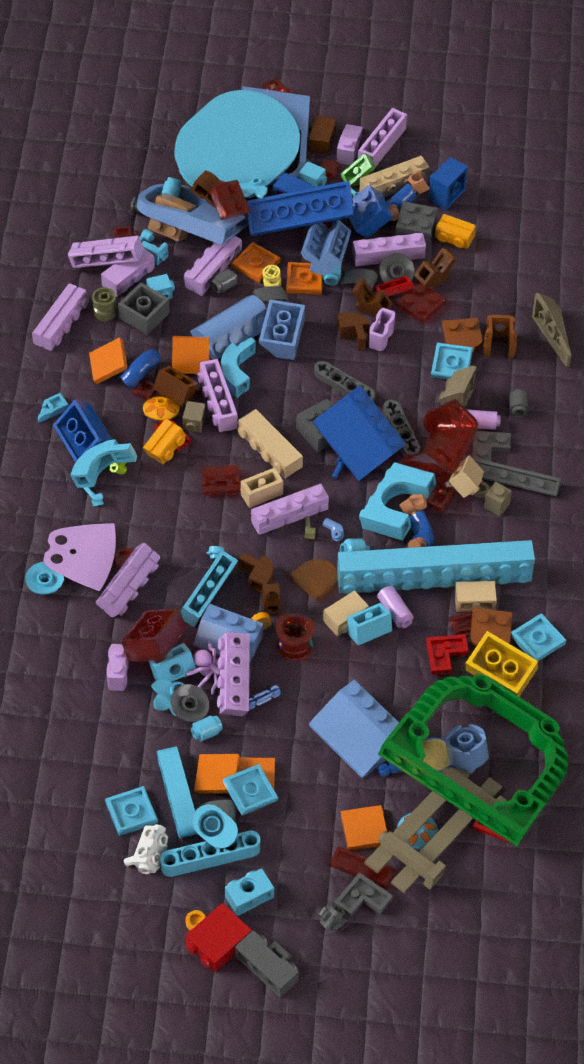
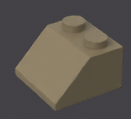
M476 366L454 371L452 377L447 379L446 390L442 391L439 396V402H441L440 410L459 416L460 409H465L474 390Z

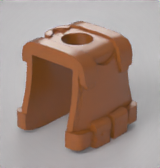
M489 315L487 317V330L483 346L484 356L490 357L492 337H507L508 358H514L517 345L516 330H514L515 318L509 315ZM497 324L505 325L502 329H498L495 326Z

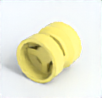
M268 265L263 269L265 287L281 286L279 267Z

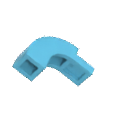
M251 337L241 342L238 347L231 343L224 351L221 359V370L230 394L236 399L250 389V377L239 369V365L256 353V341Z
M116 439L108 440L87 450L75 463L70 476L77 488L94 487L99 474L112 463L136 462L137 454L131 443L118 444Z

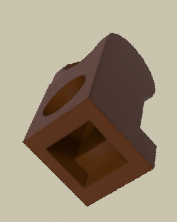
M263 584V593L261 595L263 612L269 615L280 614L279 584ZM269 606H277L274 609H268Z

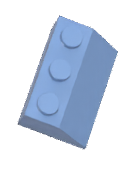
M269 300L259 344L277 358L295 360L305 321V305Z
M209 604L201 618L193 647L207 650L212 654L208 647V644L211 643L212 647L216 649V655L220 657L218 641L226 632L250 634V663L263 638V623Z

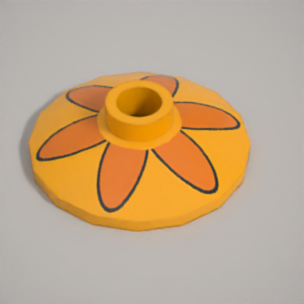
M163 396L153 397L143 405V412L147 417L160 421L176 417L180 410L179 405Z

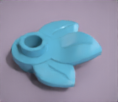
M256 177L250 182L239 185L235 191L240 193L241 199L252 194L262 199L268 189L265 187V180Z
M166 679L154 682L151 687L158 694L154 699V708L159 711L170 709L171 713L177 716L171 707V696L174 689L184 684L181 682L171 683Z

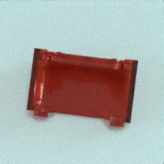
M456 399L427 411L423 420L425 429L430 433L427 442L420 454L415 456L407 454L402 457L399 464L434 473L435 475L447 476L456 471L478 430L477 419Z

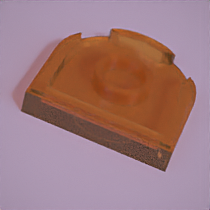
M312 559L292 572L290 578L318 601L335 587L337 571L334 565L327 560Z

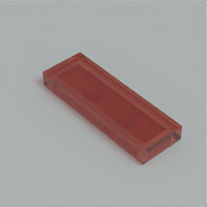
M339 846L330 861V867L355 877L360 872L385 889H388L395 874V869L387 865L376 873L364 864L368 859L367 857Z

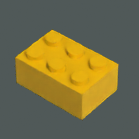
M488 631L466 662V671L474 676L476 674H484L518 697H520L538 669L537 660Z

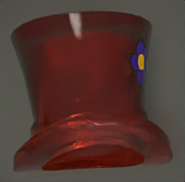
M289 613L280 616L276 621V633L278 636L276 647L278 652L290 660H301L309 656L313 650L311 638L315 631L314 622L309 617L301 614Z

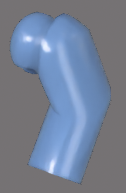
M326 518L323 526L331 530L333 540H342L344 537L342 525Z

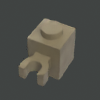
M482 482L480 488L484 491L478 490L475 496L485 498L484 508L501 516L510 505L512 490L497 482L491 488L488 484Z

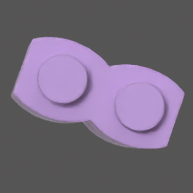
M385 308L378 311L376 321L370 327L369 348L383 351L386 348L388 338L394 332L395 311Z
M111 644L108 651L109 663L106 670L108 688L114 691H124L127 686V671L129 668L128 648L126 644Z

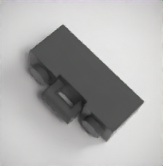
M253 930L235 946V956L280 998L298 982V968L294 963L287 962L291 954L277 941H274L268 947L267 939L262 934L258 935Z

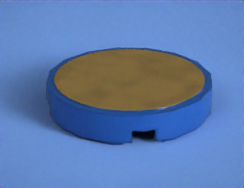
M437 737L427 738L423 745L426 754L423 761L440 773L445 767H453L448 760L446 740Z

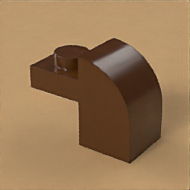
M442 248L432 262L423 261L414 276L424 286H438L451 275L448 271L456 262V259L446 249Z
M359 279L352 290V294L357 300L354 306L363 314L376 317L380 309L385 308L389 310L393 304L385 291L373 292L365 279Z
M356 312L337 314V328L340 339L355 337L358 351L365 350L369 335V321L367 318Z
M244 553L240 555L239 570L250 574L248 577V588L262 594V585L273 583V564L271 560L265 555H262L260 560L252 555Z

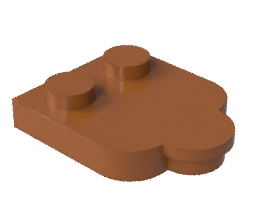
M478 318L442 321L445 344L473 347V352L481 348L482 335Z
M473 607L470 631L471 644L477 647L487 631L509 644L512 612Z

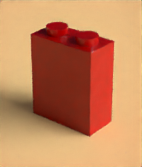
M221 903L185 935V946L191 954H196L200 958L201 963L206 968H211L216 972L235 955V946L252 930Z

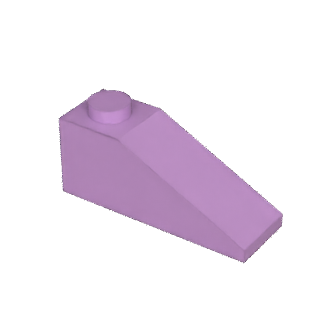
M346 124L337 147V163L352 165L355 162L363 127Z

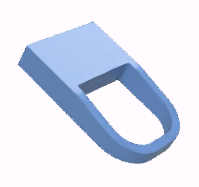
M243 86L242 90L255 91L272 97L281 103L293 116L299 129L300 144L297 169L289 175L299 179V172L306 164L310 96ZM280 175L271 185H274L282 175Z
M164 184L150 186L138 196L137 209L142 214L220 245L225 244L249 226L246 204L238 201H227L221 209H217L211 206L206 199L195 195L191 190L192 187L182 185L179 199L198 206L192 212L149 202L152 198L161 195Z

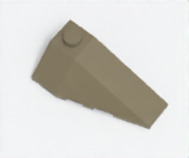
M536 293L532 318L565 367L568 368L570 367L571 351L561 307L552 298Z

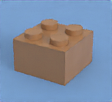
M167 193L158 195L155 204L192 212L196 209V205ZM150 218L148 229L176 241L187 239L189 232Z

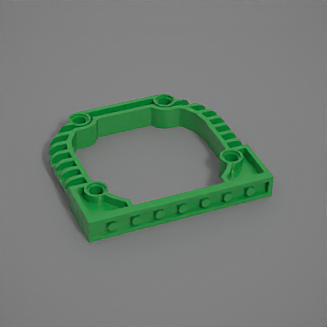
M476 674L473 678L469 676H461L459 678L447 677L434 682L423 693L412 709L405 714L383 742L378 753L379 756L516 847L557 790L568 769V754L563 747L564 742L558 734L560 730L559 724L547 714L484 674ZM457 699H463L473 706L489 707L528 733L531 743L544 753V771L528 792L518 790L510 801H496L493 806H490L423 761L426 756L423 745L429 735V729L426 725L438 709L445 703Z

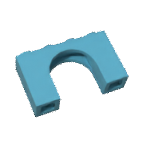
M394 462L391 468L386 471L384 479L378 484L373 496H370L366 507L360 512L359 519L361 520L362 529L403 541L411 528L409 514L389 509L385 505L391 498L400 494H423L425 499L429 500L437 487L435 474Z

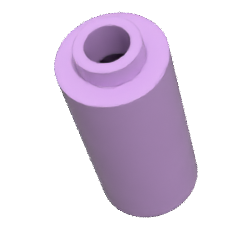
M460 409L459 428L496 430V426L500 427L501 415H497V411Z
M387 586L380 590L377 598L391 613V619L398 628L408 627L412 623L413 615L395 588Z

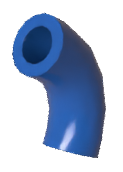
M155 349L142 353L120 376L122 381L129 387L135 388L149 371L159 365L161 361L160 353Z

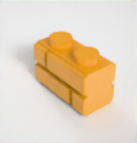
M443 214L436 226L435 238L441 242L454 244L458 248L468 249L475 237L476 225Z
M165 419L143 446V449L148 456L164 465L166 461L173 457L175 449L184 443L186 434L181 427Z

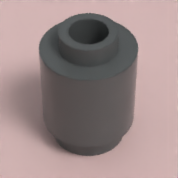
M227 269L213 277L210 285L215 293H223L237 285L238 277L234 271Z
M516 389L509 394L510 412L516 418L524 417L528 412V396L521 389Z

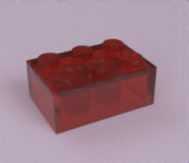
M180 608L144 611L121 640L128 662L149 660L157 662L165 658L186 630Z

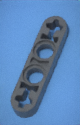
M319 361L315 364L314 375L321 381L345 395L353 391L349 390L348 386L354 385L358 387L361 385L372 401H375V391L328 362ZM338 376L341 377L342 380L334 381L332 378Z
M396 400L386 401L383 405V414L400 436L402 434L410 436L409 439H403L406 443L401 448L403 456L408 460L417 459L420 455V445L400 404ZM396 420H400L403 422V424L395 425L393 422Z

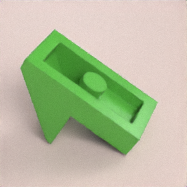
M364 153L340 175L343 181L350 182L351 187L359 186L360 178L367 176L375 169V166L369 154Z

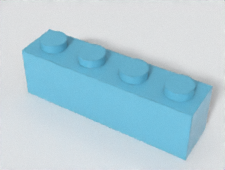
M221 550L183 606L178 617L195 627L238 560Z

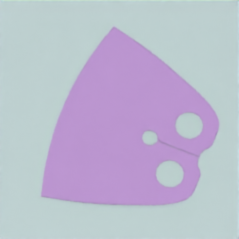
M114 523L81 525L61 528L51 532L48 538L50 549L44 555L45 565L79 584L100 591L109 575L114 559L116 546ZM63 535L67 538V543L59 545L55 542V538ZM75 549L76 553L71 554L70 550ZM60 554L63 557V561L55 564L51 561V556Z

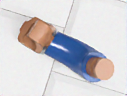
M421 170L414 172L408 178L411 186L407 183L400 191L386 201L393 215L391 221L399 218L403 201L412 203L417 195L419 196L430 189L428 186L429 178L426 173L424 174Z
M413 494L400 504L403 512L409 514L414 533L412 540L408 543V548L432 547L434 543L433 530L425 512L422 511L427 507V501L423 494Z

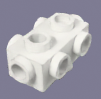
M157 824L144 827L134 856L124 859L126 867L135 865L138 871L143 874L156 873L161 866V855L167 849L168 836L165 834V827Z

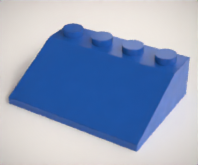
M361 385L313 421V424L358 481L406 445Z

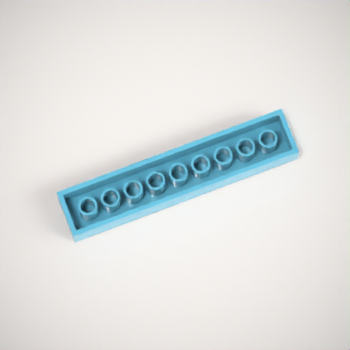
M532 540L338 552L339 593L350 594L353 591L366 593L380 591L387 586H393L395 590L448 588L455 586L456 582L461 581L477 582L487 580L495 581V584L525 583L532 581L535 557Z

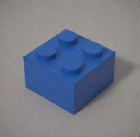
M452 157L443 162L440 168L430 176L429 202L446 211L466 190L468 166Z
M368 185L352 198L355 216L349 217L355 231L367 239L393 218L382 193L371 185Z

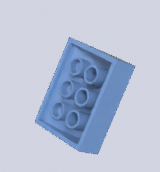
M353 680L337 692L312 719L309 726L363 779L386 761L378 753L383 742L399 722L360 684Z

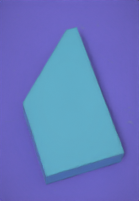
M61 393L44 400L41 412L38 415L39 423L64 412L69 407Z

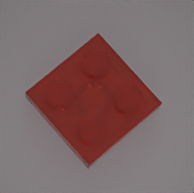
M238 180L213 184L208 187L221 220L247 215L251 212Z
M420 281L414 284L413 289L408 290L396 301V307L422 324L446 304V298L429 287L424 286Z

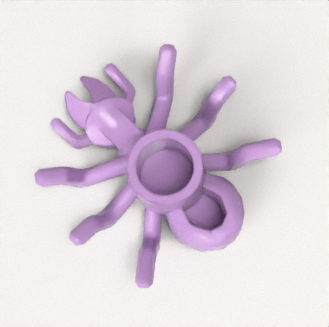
M209 643L208 647L210 652H212V656L207 650L197 651L193 655L194 664L199 668L187 672L186 675L189 676L200 672L205 676L199 683V688L208 681L210 676L214 675V685L211 689V695H214L218 677L220 676V669H218V661L216 660V649Z

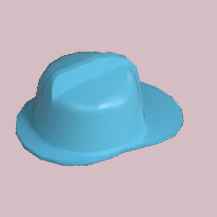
M210 804L203 805L195 811L192 819L193 828L210 845L216 848H226L234 843L238 834L237 825L225 812L217 806Z

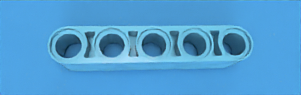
M176 746L158 750V763L179 838L197 835L198 833L192 824L195 809L178 748Z
M255 831L238 833L234 843L226 848H216L205 841L167 850L161 855V871L165 876L173 877L257 856L260 852V836ZM229 847L235 848L234 850H227ZM209 852L215 853L214 855H207ZM188 857L195 858L193 860H187ZM168 862H173L174 864H173V865H167L166 863H168Z

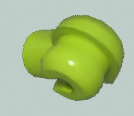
M127 462L112 463L110 471L120 475L124 474L127 470V467H125Z

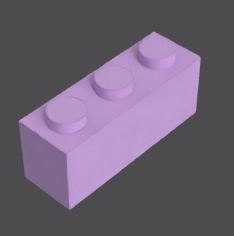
M144 249L139 261L113 264L101 274L102 286L112 289L116 297H118L155 268L154 255Z

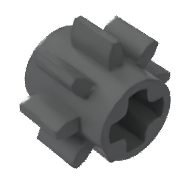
M336 904L324 906L319 913L322 916L320 923L328 930H333L334 928L337 930L346 922V919L343 918L345 911Z

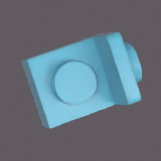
M146 241L142 242L143 248L154 255L155 265L158 266L167 259L169 254L167 243L164 242L158 248Z

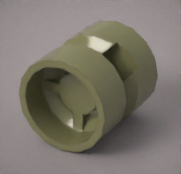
M107 287L98 288L92 296L94 316L100 321H110L117 314L115 292Z

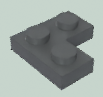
M474 431L472 457L491 461L492 451L510 453L511 433Z
M359 872L335 900L334 904L340 906L350 918L363 903L381 914L393 900V895Z

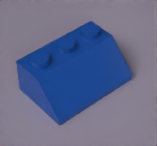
M75 399L53 424L75 463L93 446L113 440L91 404Z

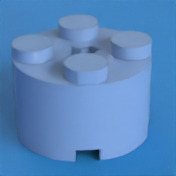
M468 724V727L462 728L459 725L452 728L446 734L448 760L453 767L461 769L466 773H471L489 759L485 732L479 726Z

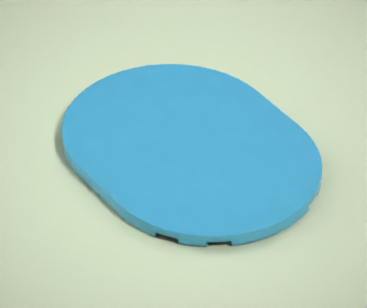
M230 91L215 97L187 121L177 136L174 156L180 174L191 187L195 180L207 170L234 189L228 201L235 202L241 200L240 193L235 191L239 185L259 177L265 180V187L267 188L291 166L298 153L300 134L291 113L277 100L255 91ZM252 194V195H250V196H248V197H246V198H247V199H250V198L255 197V195Z

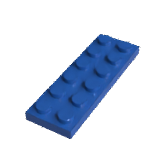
M349 181L246 201L251 236L355 216Z

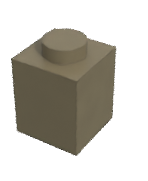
M187 401L183 415V430L201 433L206 416L205 404Z

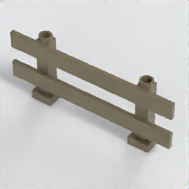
M445 767L441 772L490 806H493L496 801H507L501 795L497 799L494 798L502 789V786L490 777L479 787L468 779L474 771L466 773L461 769ZM432 791L393 833L390 831L382 832L378 838L381 845L364 864L378 873L395 856L406 866L391 881L392 885L405 893L422 876L425 878L424 886L431 889L442 878L446 867L441 861H438L436 865L433 862L474 818L459 809L436 835L417 852L407 842L447 801Z

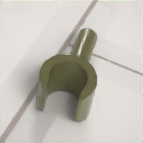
M305 516V538L315 539L316 528H311L310 518Z

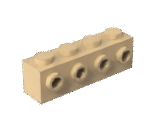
M422 156L413 158L360 178L359 192L368 185H371L380 191L385 198L396 194L407 183L411 186L408 178L418 170H421L424 174L426 173L429 178L430 167Z
M256 409L238 420L239 435L245 438L251 447L257 450L262 458L269 462L284 478H287L303 467V456Z

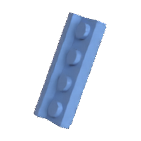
M337 220L330 228L323 223L310 225L301 254L306 261L311 262L309 270L312 272L328 274L342 263L351 230L341 221Z
M250 295L190 332L193 337H210L209 355L212 360L219 359L231 343L238 347L241 342L261 333L266 315L265 309L267 308L258 297Z

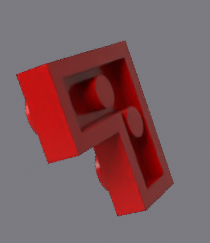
M466 634L426 638L431 675L450 674L452 670L450 657L468 655Z

